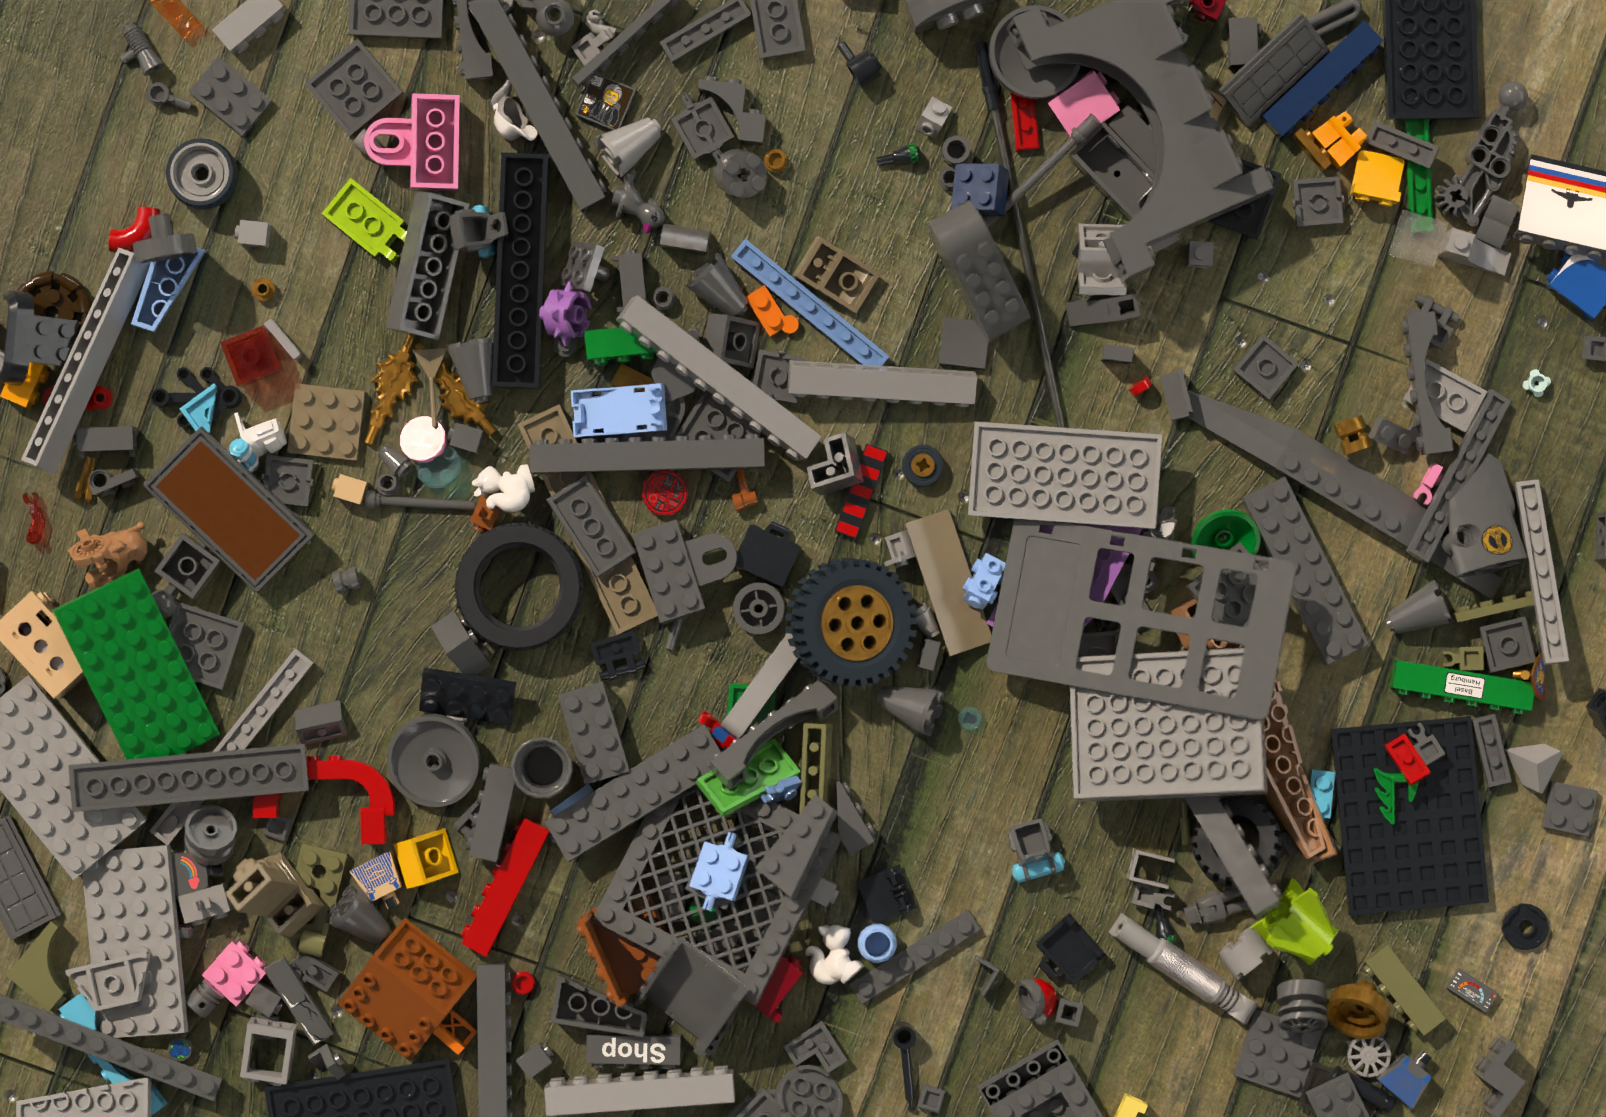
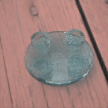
M446 444L443 453L434 458V460L426 463L417 462L416 472L418 478L423 484L431 488H443L452 484L461 471L460 455L453 447Z

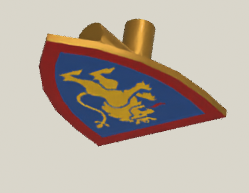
M1540 653L1534 662L1532 671L1514 670L1513 679L1531 680L1536 698L1544 700L1546 665H1544L1543 655Z

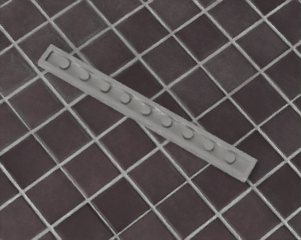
M295 648L213 752L246 749L312 667L314 662ZM205 800L171 803L150 832L166 845H170L185 826L188 816L195 809L199 808Z

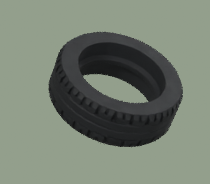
M509 523L492 528L473 541L459 562L455 577V597L459 611L469 628L482 640L493 646L507 650L522 651L548 645L570 628L581 609L584 597V577L581 565L570 546L558 535L543 527L528 523ZM514 547H527L542 553L553 564L559 578V596L552 611L538 623L524 627L510 626L494 618L486 609L480 593L481 576L488 562L501 551Z

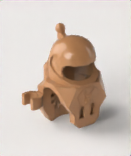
M141 521L132 528L123 529L118 532L111 531L100 536L94 534L89 536L86 529L76 532L81 541L74 544L68 552L77 567L95 563L96 568L87 572L85 576L86 582L90 587L107 584L125 575L124 572L127 570V565L130 561L136 560L140 564L144 560L148 552L146 539L140 533V530L145 528L144 522Z

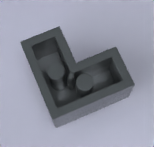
M846 432L824 438L828 461L807 467L811 489L819 495H825L864 482L855 439Z
M452 611L431 626L444 651L461 673L477 675L491 665L487 658L490 655L483 643L477 644L479 640L472 630L468 631L469 626L464 621L463 616L459 617L455 611Z

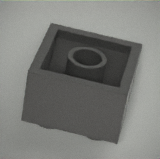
M708 313L703 346L728 365L753 369L761 323L730 315Z

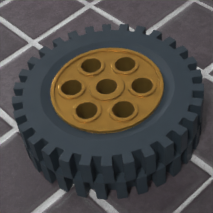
M841 558V560H829V564L821 563L817 565L819 570L811 569L807 573L809 578H802L798 582L802 588H794L792 595L796 596V600H789L787 607L793 608L792 614L786 613L785 620L791 621V626H786L785 628L786 633L793 636V638L788 639L790 646L796 647V650L793 651L794 656L802 659L799 663L803 667L809 668L808 672L831 683L855 687V685L868 686V683L880 682L879 677L886 679L891 675L888 670L896 671L900 667L897 661H905L908 657L903 651L904 649L911 650L913 647V643L908 642L909 636L916 637L917 631L910 630L911 624H917V617H911L910 612L916 611L915 604L908 603V600L913 599L911 592L904 591L907 586L903 581H897L899 576L895 572H888L889 568L878 565V563L873 561ZM866 595L868 602L865 607H862L861 599ZM841 598H844L846 601L843 609H840L838 605ZM876 615H879L880 623L875 627L873 619ZM856 617L858 625L853 629L851 620ZM834 619L836 626L831 631L829 629V622ZM869 636L870 644L865 648L863 641L865 637ZM847 638L848 646L845 650H843L841 647V642L843 639Z

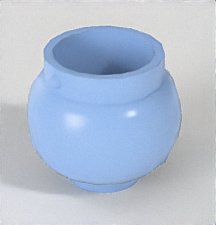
M883 924L867 926L858 937L860 954L872 963H882L889 960L897 948V939L894 932Z

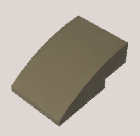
M816 236L792 276L848 310L857 313L880 273L824 238Z

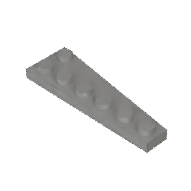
M147 1077L16 1101V1117H151L152 1078Z

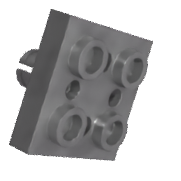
M574 241L569 250V259L562 272L560 285L566 287L568 282H572L574 289L591 292L594 279L605 282L609 277L610 270L599 265L605 247Z

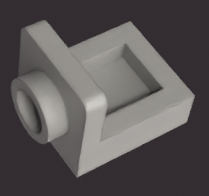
M932 96L917 123L916 129L936 139L953 107Z
M907 530L885 537L892 560L884 562L885 566L894 564V567L897 568L908 564L907 559L916 557Z

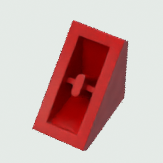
M384 807L360 808L361 844H385L388 841L389 835Z

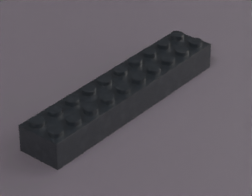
M501 152L499 213H505L508 235L498 238L492 371V387L541 390L543 320L540 319L539 312L541 306H544L550 170V157L548 154ZM500 221L498 222V232L501 230Z

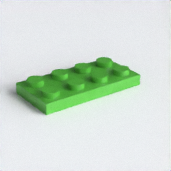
M774 738L766 742L758 750L747 767L748 777L729 791L712 771L697 778L696 784L719 814L724 817L759 799L761 794L767 793L765 790L766 786H775L779 780L796 775L799 778L801 771Z

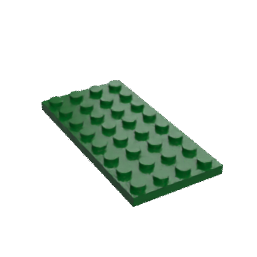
M139 568L52 610L127 760L180 755L220 735Z

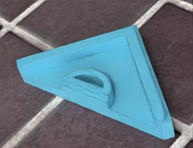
M215 383L179 408L195 431L202 426L210 433L217 393V385Z

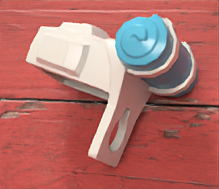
M237 412L234 415L241 438L231 442L229 451L250 473H253L259 467L258 457L267 452L275 453L280 450L282 446L287 444L286 436L282 425L277 419L246 429L243 419Z

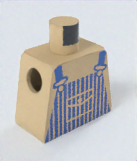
M392 850L350 870L353 878L371 901L382 897L387 909L400 903L394 890L402 887L403 883Z

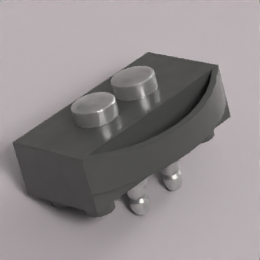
M906 0L905 10L914 34L937 25L939 29L949 28L959 22L958 17L963 16L964 20L975 18L984 12L982 8L998 3L1001 0Z

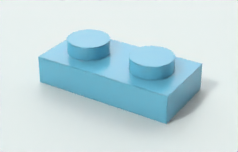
M1311 769L1309 785L1322 817L1330 818L1335 772Z

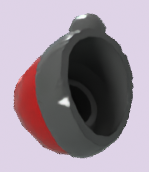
M1027 978L1022 980L1018 984V1001L1022 1015L1027 1019H1034L1039 1026L1046 1024L1047 1018L1053 1015L1057 1007V994L1054 987L1043 979Z

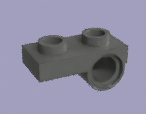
M130 469L114 477L108 471L95 470L89 476L90 489L93 496L100 495L101 498H105L114 494L113 489L121 486L122 489H126L135 485V480L139 479L140 476L136 469ZM101 474H104L107 478V482L103 487H99L96 483L97 477Z

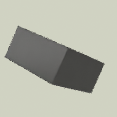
M1104 344L1102 346L1101 361L1130 364L1132 363L1134 348Z
M922 639L915 667L933 671L941 643L930 639Z

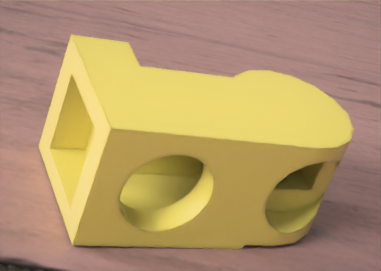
M1125 1093L1114 1117H1136L1138 1111L1145 1114L1148 1104Z

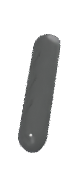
M1343 0L1308 17L1307 20L1318 35L1322 36L1356 20L1361 15L1362 5L1358 0Z

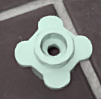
M1534 369L1530 372L1528 380L1523 382V388L1532 391L1535 397H1541L1543 390L1550 385L1551 380Z

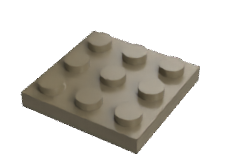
M295 383L287 453L358 461L366 392Z

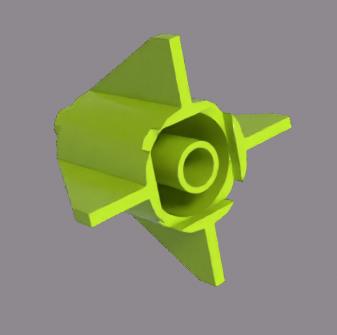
M1289 878L1283 895L1278 898L1282 905L1275 908L1274 911L1268 912L1263 919L1250 927L1252 930L1256 929L1272 948L1296 955L1306 964L1311 965L1321 954L1324 956L1329 954L1333 948L1331 942L1339 930L1330 922L1318 894L1311 888L1304 892L1295 879Z

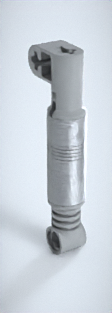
M1123 913L1119 915L1109 930V933L1146 957L1147 962L1152 967L1160 970V972L1205 1002L1217 1004V1006L1226 1010L1227 1013L1245 1025L1259 1006L1231 986H1228L1225 979L1215 973V971L1207 968V966L1188 955V953L1183 952V950L1164 938L1158 939Z

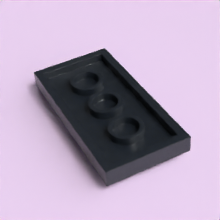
M424 667L419 711L511 725L517 682Z

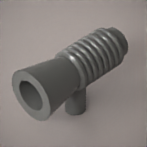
M135 22L126 25L123 28V35L131 50L120 56L121 61L127 64L138 57L144 76L159 71L164 66V63L151 49V45L142 29H140V26H137Z

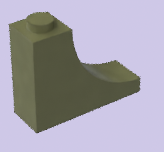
M56 919L47 925L6 975L48 1011L54 1008L59 1009L67 1000L64 996L68 992L59 981L52 962L54 940L58 931L63 926Z

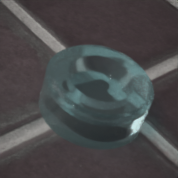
M965 707L960 711L958 721L964 729L974 730L981 724L982 716L976 708Z

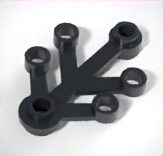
M182 367L177 371V378L188 384L196 393H168L163 388H156L151 392L150 400L155 406L164 407L169 402H189L206 389L192 376L190 369ZM204 367L200 371V377L211 384L215 383L218 391L215 402H218V404L214 407L211 427H213L215 419L226 408L234 409L241 404L242 393L235 386H225L215 376L212 368ZM183 370L188 372V377L182 379L180 376ZM206 370L211 371V377L208 379L204 377ZM161 393L165 395L163 402L157 400V396ZM229 393L235 395V399L232 402L227 400ZM183 414L179 415L177 424L182 428L190 427L189 421L186 425L181 424V418L185 416Z

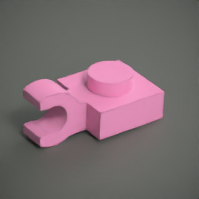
M1436 463L1430 465L1420 483V487L1413 494L1414 499H1417L1420 493H1424L1426 500L1423 504L1428 505L1431 502L1432 494L1430 489L1433 485L1437 486L1443 477V474L1440 473L1443 469L1442 466Z

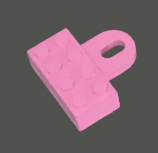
M412 94L411 119L382 118L369 126L364 138V147L368 156L380 165L410 166V190L457 192L460 95ZM378 135L395 136L399 140V145L396 148H378L374 144V138Z

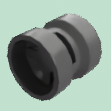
M356 566L348 568L344 573L340 570L332 572L338 594L345 593L347 589H361Z

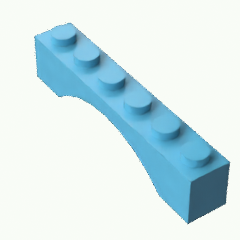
M81 993L59 1008L61 1012L60 1017L97 1030L96 1011L93 1010L88 1003V999ZM87 1053L91 1061L95 1064L98 1063L102 1068L101 1074L108 1083L112 1082L114 1084L137 1079L129 1075L117 1064ZM151 1084V1115H153L168 1103L155 1085Z

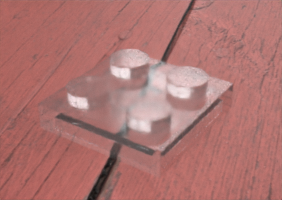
M1402 209L1388 254L1434 268L1448 223Z

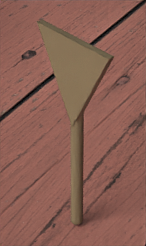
M447 348L412 350L429 378L432 427L435 428L437 423L434 378Z

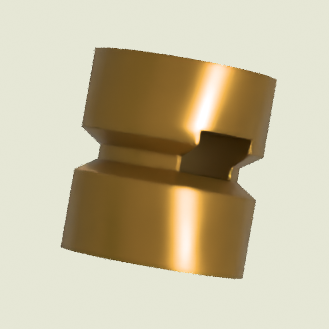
M1362 415L1333 425L1337 437L1342 438L1340 446L1344 456L1373 446L1371 439L1368 437L1369 433L1364 432L1366 425ZM1357 433L1359 440L1350 442L1348 436Z

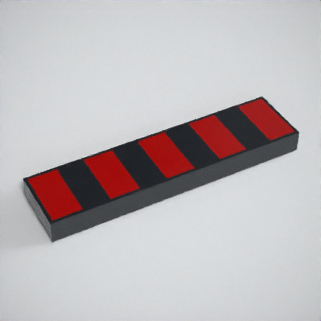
M866 443L860 460L864 482L850 487L835 527V532L854 539L857 538L888 451Z

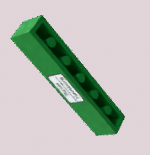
M1394 660L1389 687L1396 688L1395 693L1409 695L1410 691L1419 692L1418 697L1432 699L1433 695L1442 696L1441 701L1455 703L1456 699L1465 700L1464 705L1478 707L1479 702L1488 704V709L1501 711L1502 706L1511 708V713L1523 715L1525 710L1532 711L1534 691L1531 682L1401 660Z

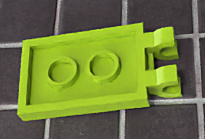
M350 178L321 214L375 258L381 253L395 264L400 256L389 247L398 237L405 242L407 232L401 228L405 221Z

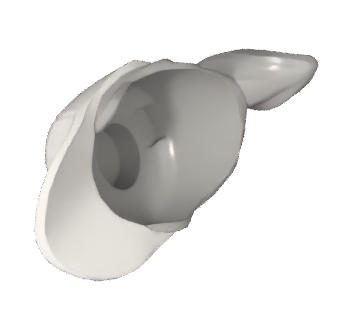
M507 80L493 95L491 105L495 111L494 125L499 134L507 140H515L523 136L533 141L537 136V130L529 124V119L523 115L519 104L509 97L512 85Z

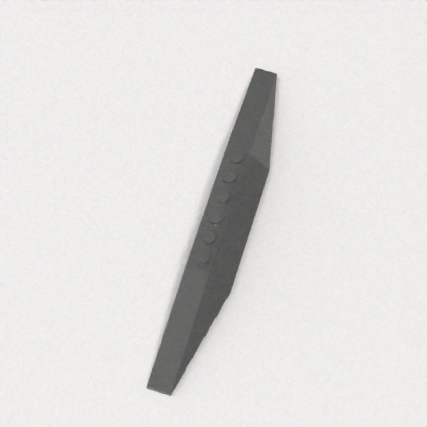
M1188 390L1194 416L1187 419L1281 475L1314 492L1407 549L1426 512V509L1415 499L1294 427ZM1446 528L1429 563L1492 599L1503 578L1497 573L1458 578L1451 559L1453 555L1446 553L1441 545L1442 538L1449 534V529Z

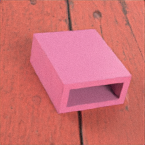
M1092 69L1062 92L1047 100V103L1070 137L1071 130L1074 127L1077 128L1091 113L1102 123L1120 111L1118 107L1120 100L1114 91L1108 92L1104 86L1108 82L1101 72L1096 74Z

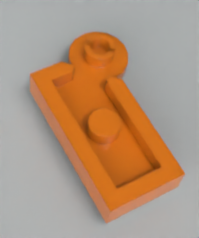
M765 285L746 296L748 304L769 337L775 335L780 330L787 334L797 331L799 327L798 319L792 315H783Z

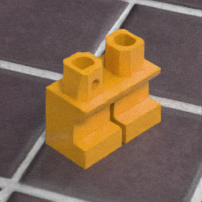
M1346 111L1337 117L1333 116L1311 133L1316 139L1314 141L1320 149H1326L1339 139L1337 143L1327 150L1331 157L1329 160L1337 169L1361 148L1360 145L1367 138V135L1360 128L1351 135L1345 129L1353 121Z

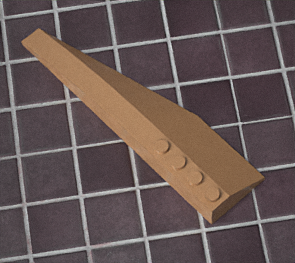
M1194 598L1167 612V614L1193 618L1198 602ZM1177 633L1185 650L1188 651L1190 636ZM1211 639L1207 643L1206 650L1242 649L1244 646L1242 644ZM1276 679L1270 712L1264 719L1267 794H1264V796L1306 859H1309L1326 849L1318 820L1313 813L1312 797L1307 798L1303 785L1308 784L1306 774L1299 776L1298 773L1302 759L1293 727L1289 725L1287 714L1289 713L1287 705H1284L1280 693L1282 691L1280 681L1277 682Z

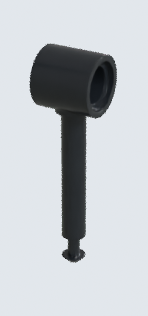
M902 1021L893 1026L891 1035L894 1044L901 1049L905 1098L909 1105L907 1110L914 1111L916 1108L913 1107L915 1095L910 1048L916 1042V1034L910 1023ZM901 1031H908L910 1033L909 1038L906 1040H900L897 1036Z

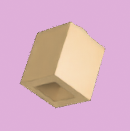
M340 474L339 478L334 479L331 491L334 492V497L363 505L369 483Z

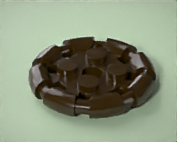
M46 271L31 276V280L27 283H22L16 290L28 292L32 295L34 315L47 317L46 312L50 307L58 309L57 318L75 320L76 312L82 313L81 322H78L77 336L93 304L89 292H85L82 288L83 284L73 276L63 272L62 274H54V271ZM53 283L60 284V291L52 289ZM38 287L41 292L34 296L31 291ZM73 293L78 297L75 302L69 297Z

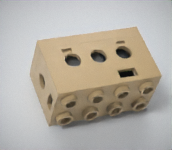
M31 591L0 619V641L53 699L63 698L85 678V675L52 611L56 608L53 605L54 599L47 592Z

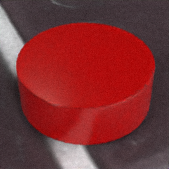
M1146 376L1133 384L1128 390L1133 396H1138L1151 387L1152 382Z
M520 971L512 978V988L520 995L529 994L535 987V978L528 971Z

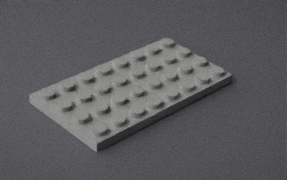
M975 422L968 515L1156 529L1163 435Z
M28 675L0 697V790L70 877L75 880L148 820L137 806L72 812L68 765L100 762V760L35 680Z
M171 845L111 850L82 873L91 964L149 950L151 951L141 1001L96 1011L97 1031L115 1038L188 1032Z

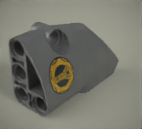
M1490 453L1469 480L1448 501L1449 534L1442 538L1441 545L1446 553L1453 555L1451 559L1458 578L1500 573L1527 560L1513 517L1515 503L1502 463Z

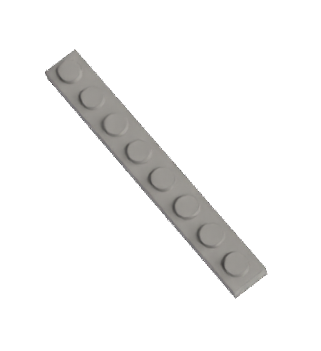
M1539 479L1515 482L1514 487L1544 665L1568 663L1569 656Z

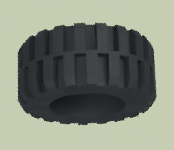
M1233 797V800L1221 799V805L1227 804L1234 815L1230 818L1233 824H1248L1257 832L1259 836V849L1257 851L1258 856L1254 859L1258 866L1264 865L1270 875L1266 878L1268 880L1272 876L1271 872L1273 869L1278 868L1280 864L1279 859L1283 855V837L1275 817L1271 812L1267 811L1265 806L1261 803L1256 804L1252 799L1241 800V797ZM1198 822L1193 828L1194 836L1191 837L1194 857L1200 869L1215 884L1219 886L1224 885L1228 889L1235 890V888H1238Z

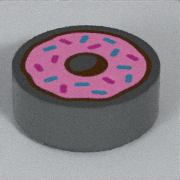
M178 924L179 937L190 938L194 935V926Z

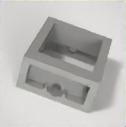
M251 1017L247 1023L240 1077L246 1078L250 1082L267 1081L274 1086L287 1084L291 1075L298 1024ZM254 1034L287 1039L282 1073L249 1067Z

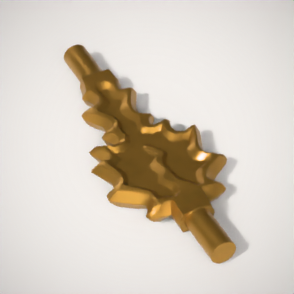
M407 334L402 349L397 354H388V360L376 363L380 370L371 379V383H378V387L374 392H378L380 395L376 397L378 404L370 411L373 416L370 419L371 426L364 441L365 443L374 444L379 429H382L386 424L385 418H393L392 408L393 404H397V397L406 402V393L411 396L412 384L419 381L412 370L416 364L410 360L412 356L410 352L416 339L414 336Z
M421 342L414 347L415 350L427 349ZM442 361L434 378V382H438L441 385L440 389L445 391L444 394L437 396L445 401L441 404V407L451 412L449 415L450 419L463 418L464 423H469L473 420L475 424L479 423L486 433L491 436L497 430L486 418L484 410L488 403L475 404L474 400H469L460 377L456 378L455 373L451 374L447 369L446 361Z

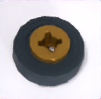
M918 445L912 447L905 454L902 460V471L910 483L916 486H929L940 478L944 462L941 454L935 448L928 445Z

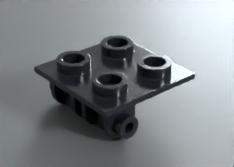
M900 864L856 881L873 924L908 913L912 909L917 908Z

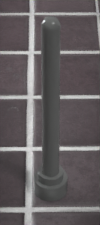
M366 490L365 509H375V507H380V505L474 511L477 505L476 502L380 496V493H376L374 490Z

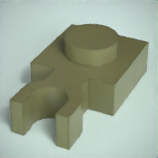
M1460 647V654L1443 651V655L1449 654L1453 658L1451 663H1443V667H1450L1460 663V670H1484V647Z

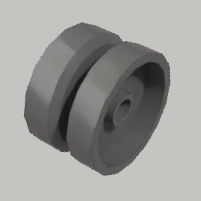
M204 805L195 809L188 816L185 823L184 844L185 850L191 859L199 864L209 866L223 863L233 855L236 847L237 825L232 813L217 805Z

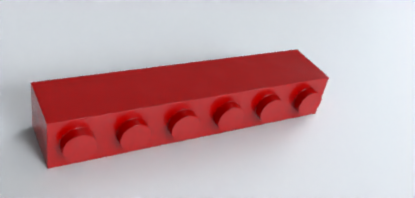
M527 817L523 821L519 820L513 830L516 836L513 842H507L502 852L506 856L502 863L497 862L492 872L495 878L492 884L487 882L481 894L485 898L481 905L476 904L471 914L474 919L470 926L466 924L460 936L464 938L461 943L462 945L484 956L489 954L550 833L547 827Z

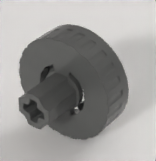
M170 214L148 217L152 239L133 244L136 263L157 262L197 253L194 234L173 235Z

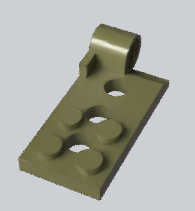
M305 843L301 845L295 871L307 888L314 887L320 891L319 899L324 904V907L315 915L314 922L306 923L293 936L301 939L299 944V952L318 957L323 956L331 924H329L330 915L327 914V911L333 903H337L348 857L347 853ZM316 865L325 867L326 874L323 878H317L314 875L313 869Z

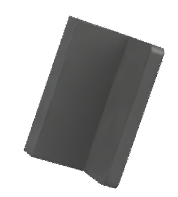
M1182 367L1177 368V372L1160 376L1171 422L1194 416Z
M340 701L295 710L296 731L301 744L307 745L347 736V728L342 717Z

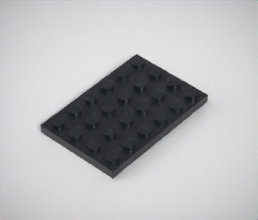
M1382 0L1386 120L1479 118L1476 0Z

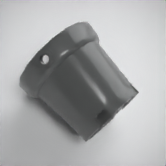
M547 737L532 738L524 742L514 753L511 763L512 777L517 787L526 795L538 799L551 798L562 792L569 783L573 771L572 759L567 749L558 740Z

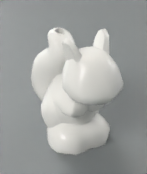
M527 464L520 465L517 474L504 472L503 476L495 468L488 466L472 481V485L478 486L474 492L475 497H480L485 493L492 494L486 500L487 507L490 510L497 506L508 513L518 512L525 508L529 502L530 493L535 492L533 479Z
M840 925L818 927V932L823 936V942L830 949V953L825 958L824 953L819 947H808L805 954L812 957L809 964L810 973L821 984H834L839 980L845 984L864 967L860 961H851L849 950L844 948L848 943L851 931L849 928Z

